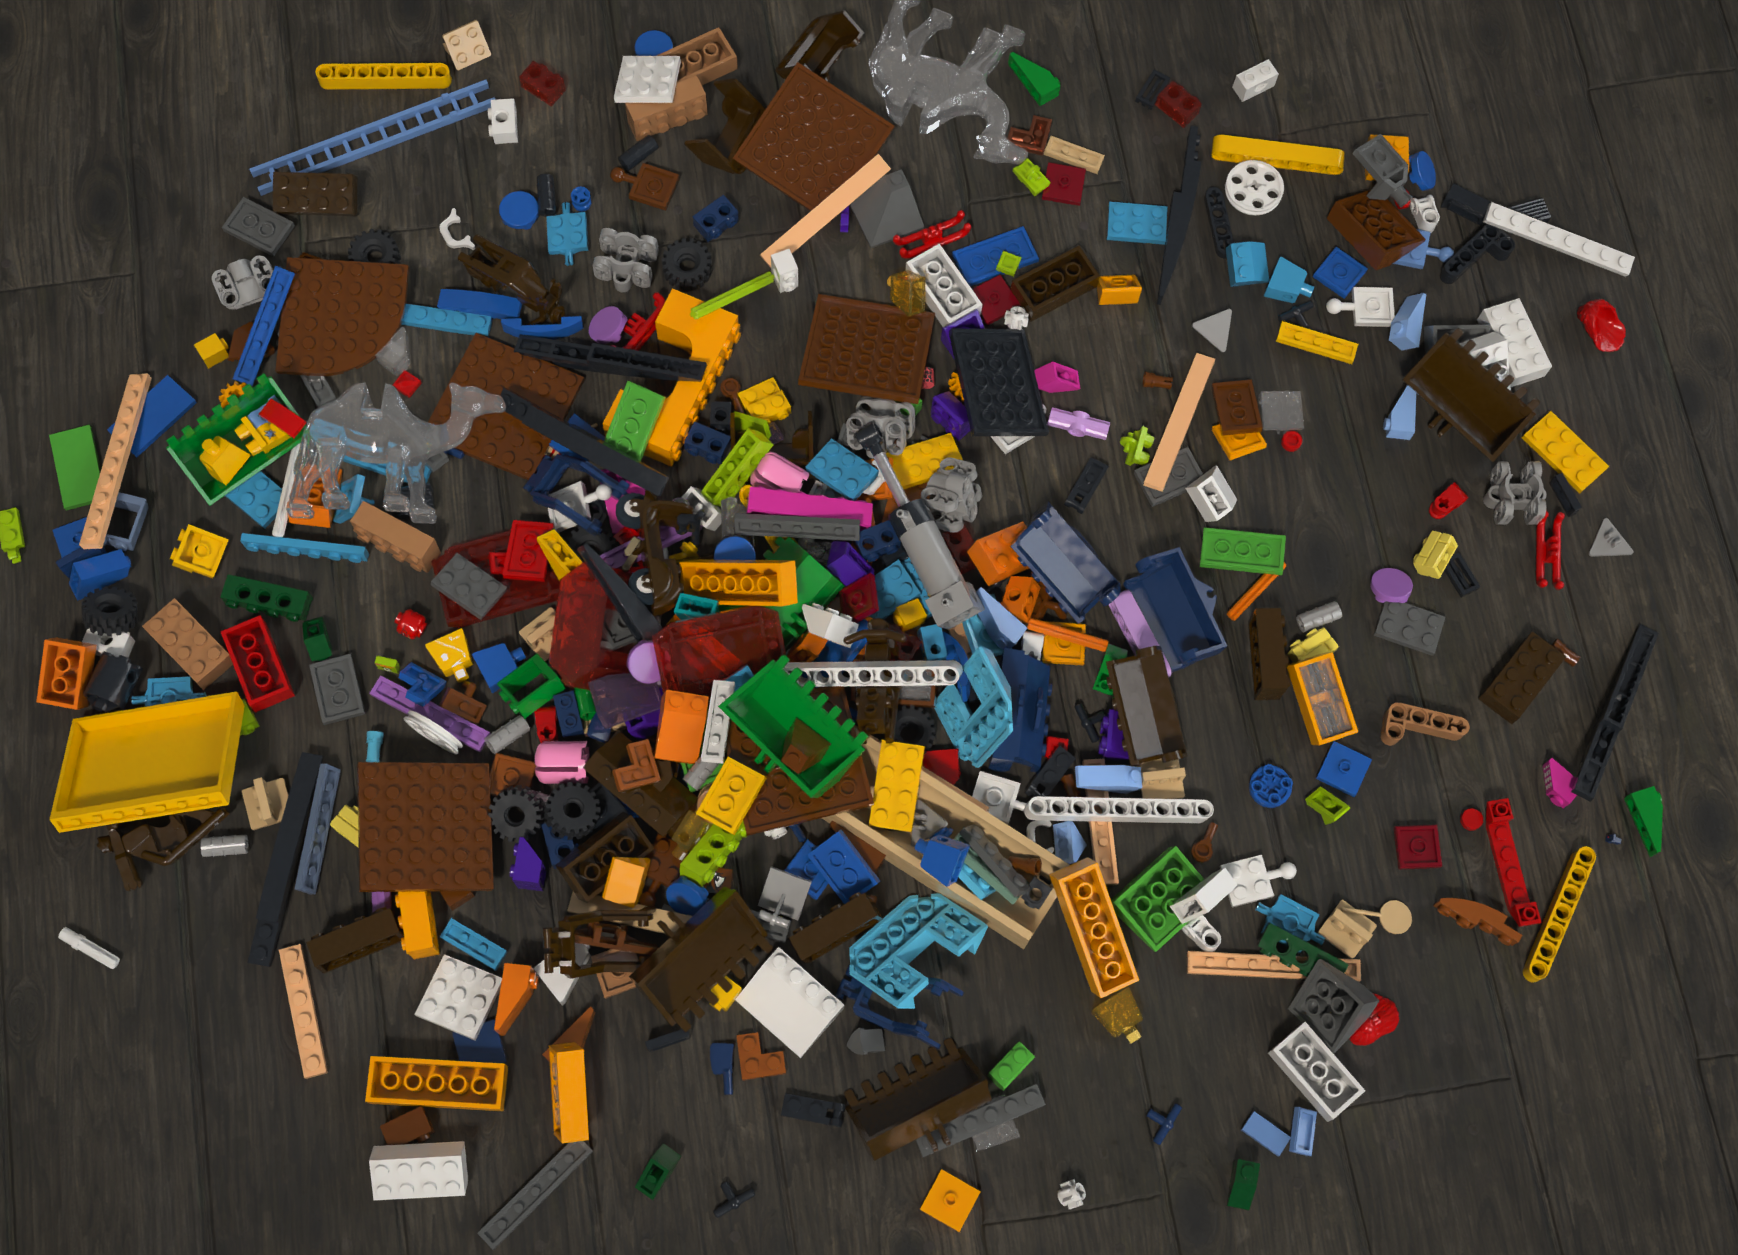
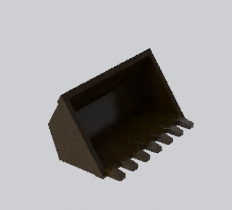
M1457 328L1451 335L1446 332L1402 381L1439 413L1428 425L1430 429L1434 428L1441 419L1447 422L1438 431L1437 436H1443L1451 427H1454L1483 455L1494 462L1536 415L1533 410L1540 404V401L1537 398H1533L1527 405L1524 404L1520 399L1527 393V389L1521 386L1515 393H1512L1507 387L1515 380L1514 377L1509 374L1500 382L1495 375L1502 367L1495 363L1487 370L1482 363L1489 355L1483 351L1475 359L1469 352L1476 346V343L1473 340H1469L1462 347L1456 341L1463 335V331Z
M725 886L685 924L672 911H669L667 913L669 919L679 928L673 933L667 924L660 920L657 925L669 939L629 976L638 990L660 1012L664 1019L672 1027L677 1023L684 1032L691 1029V1025L683 1017L688 1011L691 1010L698 1019L705 1015V1012L697 1004L703 997L712 1006L718 1003L719 999L711 991L712 988L718 984L726 993L732 989V985L724 978L730 971L740 980L746 976L744 970L738 965L744 958L753 967L759 963V959L751 952L757 945L766 954L773 950V947L765 939L768 936L767 932L735 889L731 890Z
M951 1038L944 1041V1045L949 1053L948 1055L941 1058L936 1048L931 1047L927 1050L932 1063L926 1066L923 1065L918 1055L911 1057V1062L916 1071L907 1075L901 1063L894 1066L899 1080L893 1083L890 1082L885 1072L878 1074L877 1077L883 1087L882 1089L874 1092L869 1081H864L861 1083V1087L866 1097L858 1101L852 1089L844 1092L849 1103L845 1110L874 1161L925 1135L933 1152L939 1151L938 1145L930 1132L938 1129L943 1143L946 1146L950 1145V1139L943 1125L992 1100L987 1078L962 1047L956 1048Z

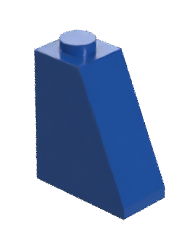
M120 549L74 562L69 585L77 601L83 599L84 596L87 597L89 592L94 593V589L99 588L101 590L103 587H107L127 577L131 568V561Z

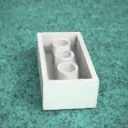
M940 244L906 262L905 274L919 294L921 293L926 304L935 313L936 318L943 327L975 309L981 315L983 304Z
M1520 298L1486 308L1482 311L1477 319L1478 324L1490 325V333L1495 331L1507 340L1509 374L1515 379L1510 384V387L1545 377L1552 365Z
M1306 1022L1299 1025L1268 1052L1271 1058L1327 1122L1336 1118L1365 1092L1364 1088Z
M464 1141L373 1146L369 1159L373 1200L465 1196L468 1173Z

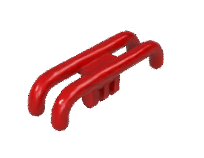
M959 210L957 215L950 220L902 238L899 235H894L893 242L895 245L903 246L920 239L924 244L908 251L906 248L899 250L900 256L908 259L918 256L938 244L944 246L965 237L970 232L971 225L970 223H965L960 231L942 237L943 230L951 228L963 220L965 213L963 210Z
M655 292L653 294L654 306L657 308L647 320L636 313H633L631 317L637 322L628 319L627 324L632 328L625 325L623 331L632 336V339L622 348L639 351L656 330L655 321L666 302L660 293Z
M1546 511L1545 517L1536 527V583L1540 588L1548 585V581L1544 579V563H1552V584L1556 590H1560L1564 587V582L1561 581V525L1565 514L1563 512L1557 513L1553 522L1552 537L1545 542V522L1549 515Z

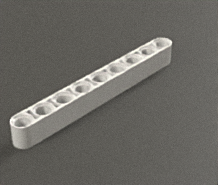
M954 660L788 662L784 668L789 675L797 667L807 673L808 678L800 676L796 681L801 687L809 680L815 683V687L954 685L963 673L962 665ZM947 669L954 670L956 676H950L947 673ZM862 670L869 671L871 677L864 676ZM883 670L890 671L892 677L885 676ZM904 670L912 671L913 677H908ZM925 670H932L935 676H928ZM821 671H826L829 678L823 677ZM841 671H847L850 677H844Z
M1037 796L1030 799L1024 807V814L1028 819L1044 821L1203 823L1214 812L1213 805L1208 800ZM1032 804H1035L1039 807V813L1034 812L1032 810ZM1052 805L1059 806L1061 813H1056ZM1073 805L1079 806L1082 812H1075ZM1095 805L1102 809V814L1095 811ZM1115 806L1121 807L1123 814L1117 813ZM1136 806L1143 809V815L1136 811ZM1161 807L1164 810V815L1159 814L1156 808ZM1177 807H1181L1185 815L1179 814ZM1198 807L1205 811V816L1198 812Z

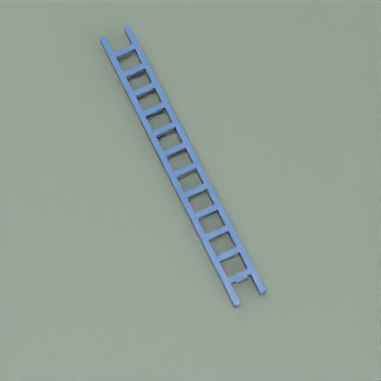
M483 80L449 94L444 93L436 99L250 168L253 178L270 172L269 177L272 182L257 187L262 196L273 191V172L277 168L288 165L291 172H296L293 162L307 158L310 167L298 172L322 173L486 111L488 108H491V100L496 99L493 97L478 103L474 94L489 89L487 80ZM469 96L473 105L460 110L456 101ZM452 103L455 111L449 112L448 115L442 117L439 107ZM434 110L437 119L424 124L420 114ZM416 117L419 126L406 130L402 121ZM397 123L401 133L388 137L384 128ZM379 130L383 139L370 144L366 135ZM361 137L365 146L351 151L348 142ZM343 144L347 153L333 158L329 149ZM325 151L328 160L315 165L311 156Z

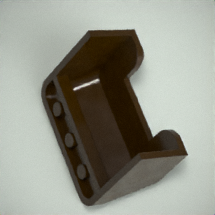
M845 10L819 16L810 22L776 67L775 71L781 78L786 80L796 63L799 62L830 83V76L828 74L830 66L840 58L839 54L842 50L856 47L860 43V38L864 32Z

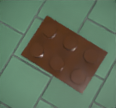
M1252 379L1212 383V393L1222 436L1262 432L1263 426Z

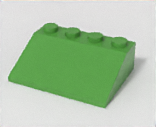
M1177 846L1168 847L1111 899L1117 916L1154 952H1157L1188 923L1182 924L1170 906L1202 882L1204 878Z

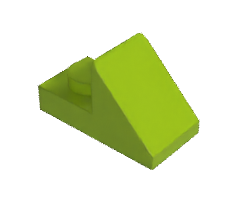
M1321 786L1305 799L1308 806L1322 815L1325 825L1335 822L1350 809L1346 803Z

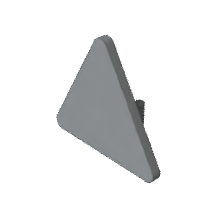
M1227 309L1194 322L1192 327L1219 351L1225 352L1232 310Z
M1605 518L1589 551V556L1632 555L1634 551L1610 520Z
M917 800L911 837V846L915 847L920 838L927 840L948 825L945 819L921 800Z

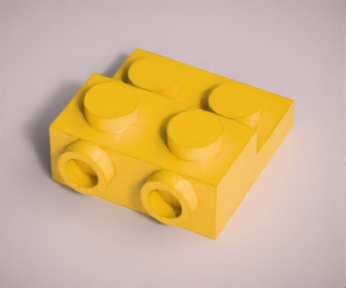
M774 377L737 394L747 415L766 420L768 425L777 419L783 420L791 414V406L783 391L779 389Z
M188 524L187 529H182L177 539L181 541L179 548L174 547L170 559L174 560L172 566L191 573L194 571L213 579L228 539Z

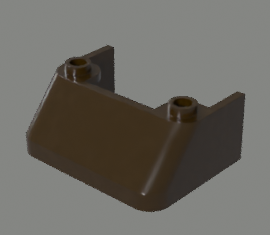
M737 79L715 81L714 86L725 96L722 102V111L729 119L715 147L707 139L685 141L684 145L703 163L731 174H741L746 168L735 162L733 157L765 111V108Z
M808 411V429L795 431L792 436V444H774L769 450L806 470V466L813 459L812 411ZM730 413L731 450L745 433V431H735V413Z

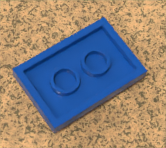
M839 830L807 854L844 904L850 901L849 898L858 892L861 894L866 893L880 882L879 878L842 830Z

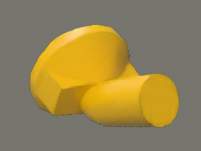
M683 542L680 547L682 552L670 555L669 559L675 558V560L698 556V549L691 542L688 544Z

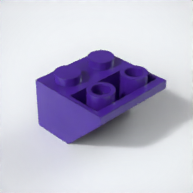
M949 391L933 397L931 407L932 419L935 423L941 424L947 434L951 433L958 441L971 431L965 406Z
M833 541L831 543L827 567L830 573L836 575L841 580L844 587L869 573L874 575L875 570L848 542Z
M663 687L638 688L617 698L628 733L638 741L645 740L658 731L661 698L665 692Z
M1109 709L1107 716H1103V721L1100 723V734H1103L1101 741H1099L1098 754H1102L1101 759H1105L1107 762L1126 764L1129 755L1128 751L1124 752L1122 746L1124 735L1123 731H1119L1117 725L1119 714L1118 711Z
M520 837L519 843H515L513 855L516 856L515 864L511 865L510 877H513L512 880L519 889L543 891L547 870L525 838Z

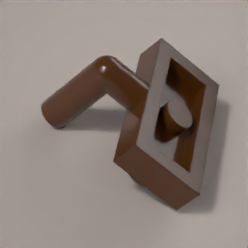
M1041 581L1037 582L1041 588L1031 618L1042 621L1047 609L1055 611L1061 620H1065L1067 614L1059 607L1057 602L1052 601L1053 598L1045 590L1046 586Z
M463 681L461 684L462 688L466 689L464 694L448 687L439 707L478 725L487 705L472 699L476 690V684Z

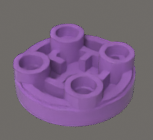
M609 306L603 308L590 322V337L598 344L617 343L621 338L620 334L627 322V317L617 307Z
M1383 568L1373 574L1370 587L1378 602L1405 603L1411 595L1413 583L1406 573L1394 568Z
M647 640L639 641L631 649L627 658V668L631 675L637 681L646 684L655 683L664 678L669 671L671 663L669 653L663 645Z

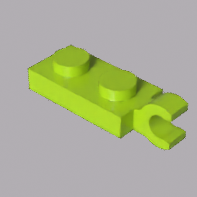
M16 507L0 511L1 548L4 552H7L8 559H12L13 564L22 562L19 549L25 547L20 514Z

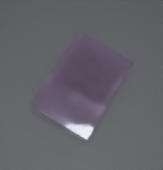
M631 673L607 675L588 682L598 718L605 729L660 709L662 695L657 682L650 684L639 682Z

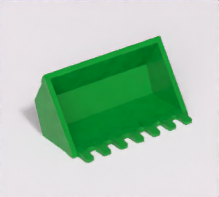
M778 537L775 540V543L779 546L776 552L773 554L770 550H767L763 556L767 560H795L798 603L786 606L728 605L726 607L725 605H719V612L721 614L718 617L713 632L707 631L742 661L743 664L748 665L755 674L772 660L777 662L806 631L808 627L802 610L803 604L812 606V603L823 606L825 609L844 587L836 577L790 537L786 540Z
M782 655L777 662L774 660L769 662L718 707L762 749L754 760L757 764L762 763L767 755L771 758L764 769L766 773H770L778 765L810 798L818 799L838 783L855 760L865 751L862 745L868 738V735L862 731L856 738L852 737L849 731L853 728L855 722L849 718L841 726L836 721V718L842 710L836 705L828 713L823 706L829 697L825 693H821L816 700L813 699L809 694L816 686L815 683L809 680L801 687L796 681L802 675V671L797 667L789 675L784 670L789 662V658L786 655ZM797 718L831 743L820 762L799 774L781 762L786 734Z

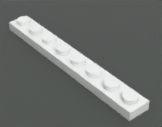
M1493 202L1489 204L1483 221L1489 225L1625 277L1629 275L1635 258Z

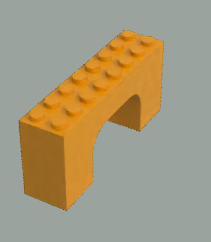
M673 288L655 321L657 337L661 341L687 351L691 355L689 360L706 362L707 366L701 382H677L671 395L664 401L643 454L671 467L675 461L680 459L684 441L694 421L698 423V414L700 410L703 411L707 404L706 398L709 393H713L716 386L715 380L717 376L720 377L724 370L723 364L725 360L730 359L733 351L731 348L734 343H738L741 336L738 315L719 308L699 319H694L690 316L691 308L704 303V301ZM620 389L603 422L605 437L624 390Z

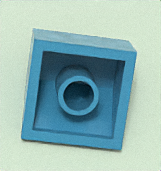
M1242 242L1233 243L1226 247L1230 287L1269 282L1265 243Z

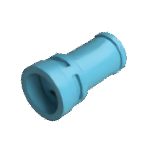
M368 731L366 735V743H368L366 762H380L381 744H383L384 733Z

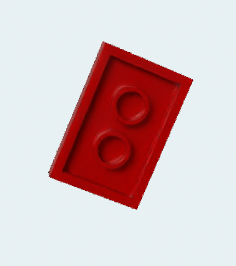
M513 520L502 573L504 579L545 582L548 560L537 541V537L554 530V523Z

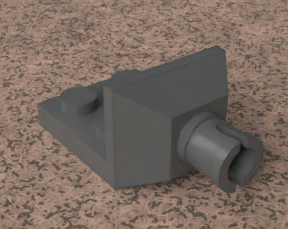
M1381 134L1358 147L1352 153L1378 182L1368 193L1367 197L1369 199L1386 200L1391 197L1400 208L1412 199V196L1403 187L1407 182L1408 164Z
M611 605L593 612L585 624L581 636L569 640L570 650L576 648V650L572 651L574 655L588 651L591 656L604 662L608 660L614 650L633 643L636 639L615 607Z

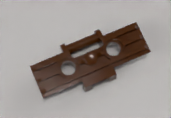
M598 921L587 923L586 928L575 930V943L652 955L659 948L657 944L637 941L627 935L628 925L620 924V926L599 923ZM554 927L553 931L559 930V928ZM601 932L615 935L613 938L601 936Z

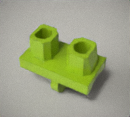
M1028 158L1022 164L1013 168L1014 174L1034 196L1050 185V181L1040 172V167L1034 165Z
M1142 426L1139 431L1128 432L1127 437H1121L1120 444L1124 446L1123 451L1128 453L1125 464L1131 466L1134 463L1139 465L1148 463L1150 455L1142 451L1143 447L1148 449L1154 442V437L1147 433L1148 428Z

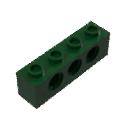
M229 574L220 596L229 608L238 609V607H242L251 613L265 612L266 615L274 618L284 616L287 620L298 622L299 620L306 621L313 599L308 591ZM250 592L247 598L242 599L244 593ZM265 597H270L268 602L262 603ZM285 601H291L287 607H282Z
M1269 921L1257 942V946L1261 947L1259 950L1261 953L1269 957L1272 954L1280 958L1279 962L1290 968L1292 964L1300 968L1298 972L1308 977L1318 959H1322L1345 973L1349 966L1346 962ZM1280 940H1285L1288 944L1287 949L1283 952H1279L1276 949V944ZM1298 951H1305L1307 953V959L1304 962L1296 960L1295 956Z

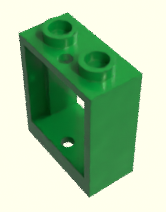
M538 653L497 683L501 690L499 692L501 698L505 703L509 701L508 705L515 714L520 713L524 719L551 700L554 695L566 689L558 675ZM542 674L547 682L518 702L512 694Z

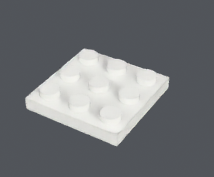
M623 56L614 94L615 103H672L681 64L680 56Z
M444 954L415 1015L476 1041L500 991L502 978Z

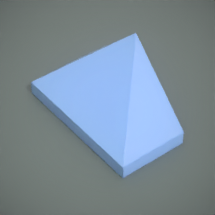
M1073 821L1054 824L1055 856L1068 864L1077 862L1087 844Z

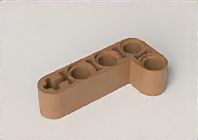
M1394 703L1384 714L1381 740L1388 746L1395 745L1403 737L1405 729L1457 741L1469 731L1470 726L1468 721L1462 717L1403 703ZM1392 711L1398 712L1400 718L1394 717ZM1412 716H1417L1420 719V723L1415 722ZM1433 720L1438 721L1441 728L1436 727L1433 724ZM1388 730L1394 731L1396 738L1391 737Z

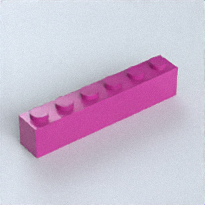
M755 486L749 489L746 514L860 520V531L871 527L873 503H867L864 500L851 501L842 497L829 498L825 495L815 496L804 492L793 493L786 492L783 489L771 490L765 489L762 486Z

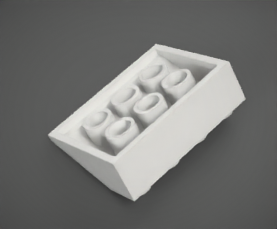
M779 947L766 960L735 999L799 1058L807 1052L844 1009V1004Z

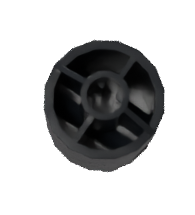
M103 651L83 695L88 699L92 708L103 713H108L110 710L123 711L143 668L136 664H130L131 659L119 655L116 658L113 654Z

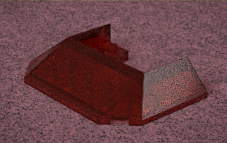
M583 562L560 579L549 663L557 670L562 677L561 680L567 687L622 696L630 691L635 680L627 668L629 654L600 649L605 609L617 610L587 564ZM612 568L628 586V580L634 572H624L621 569Z

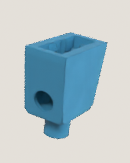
M1280 257L1264 297L1295 303L1299 294L1310 298L1314 286L1304 283L1307 275L1305 270Z
M937 624L920 627L917 631L923 660L938 661L946 659L947 651L942 627H938ZM930 648L936 649L937 654H932Z

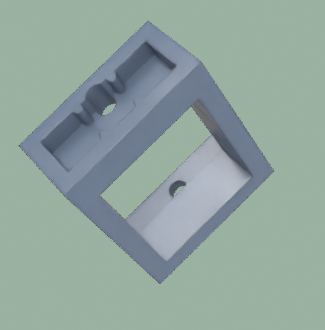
M119 492L114 507L137 512L138 514L129 539L106 534L103 546L110 545L118 550L133 551L149 507L146 499Z

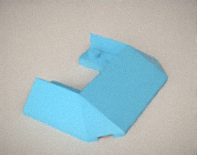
M982 646L978 647L963 665V669L981 702L979 708L973 713L968 702L962 701L955 685L946 686L937 697L936 708H934L954 748H959L960 759L971 761L972 765L976 768L981 767L1013 732L1011 687L992 651Z
M940 893L918 898V895L908 896L849 948L850 975L896 1008L915 1009L914 997L929 982L927 977L908 964L934 941L958 957L966 950L975 955L988 925Z

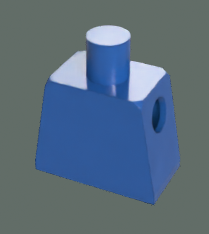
M505 643L472 653L492 693L500 689L497 685L500 680L517 669L515 663L526 658L521 647L509 652Z
M937 835L928 842L920 838L915 845V850L923 854L920 863L921 868L948 887L957 882L970 845Z

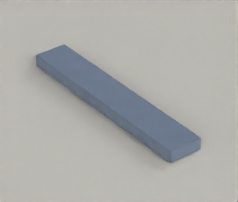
M320 764L295 884V890L307 894H316L341 769L328 764Z

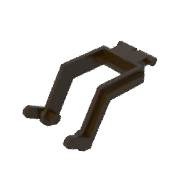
M647 906L640 910H597L565 916L563 920L558 921L559 930L552 931L551 927L543 928L544 948H549V952L544 953L545 973H554V968L560 967V974L573 979L602 972H634L650 956H639V961H600L579 966L576 963L575 930L578 925L598 921H638L639 927L649 926V920L654 919L652 913L656 911V906Z

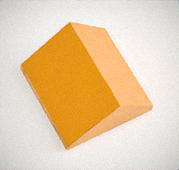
M1136 275L1100 276L1097 286L1099 305L1138 303L1142 286Z
M613 857L602 898L634 908L642 894L651 859Z

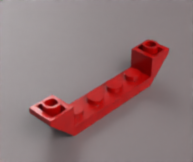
M1509 799L1488 801L1486 804V830L1507 910L1519 927L1540 924L1542 922L1537 903H1530L1509 822L1514 819Z

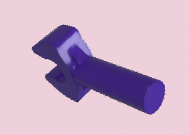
M849 206L841 212L840 232H848Z

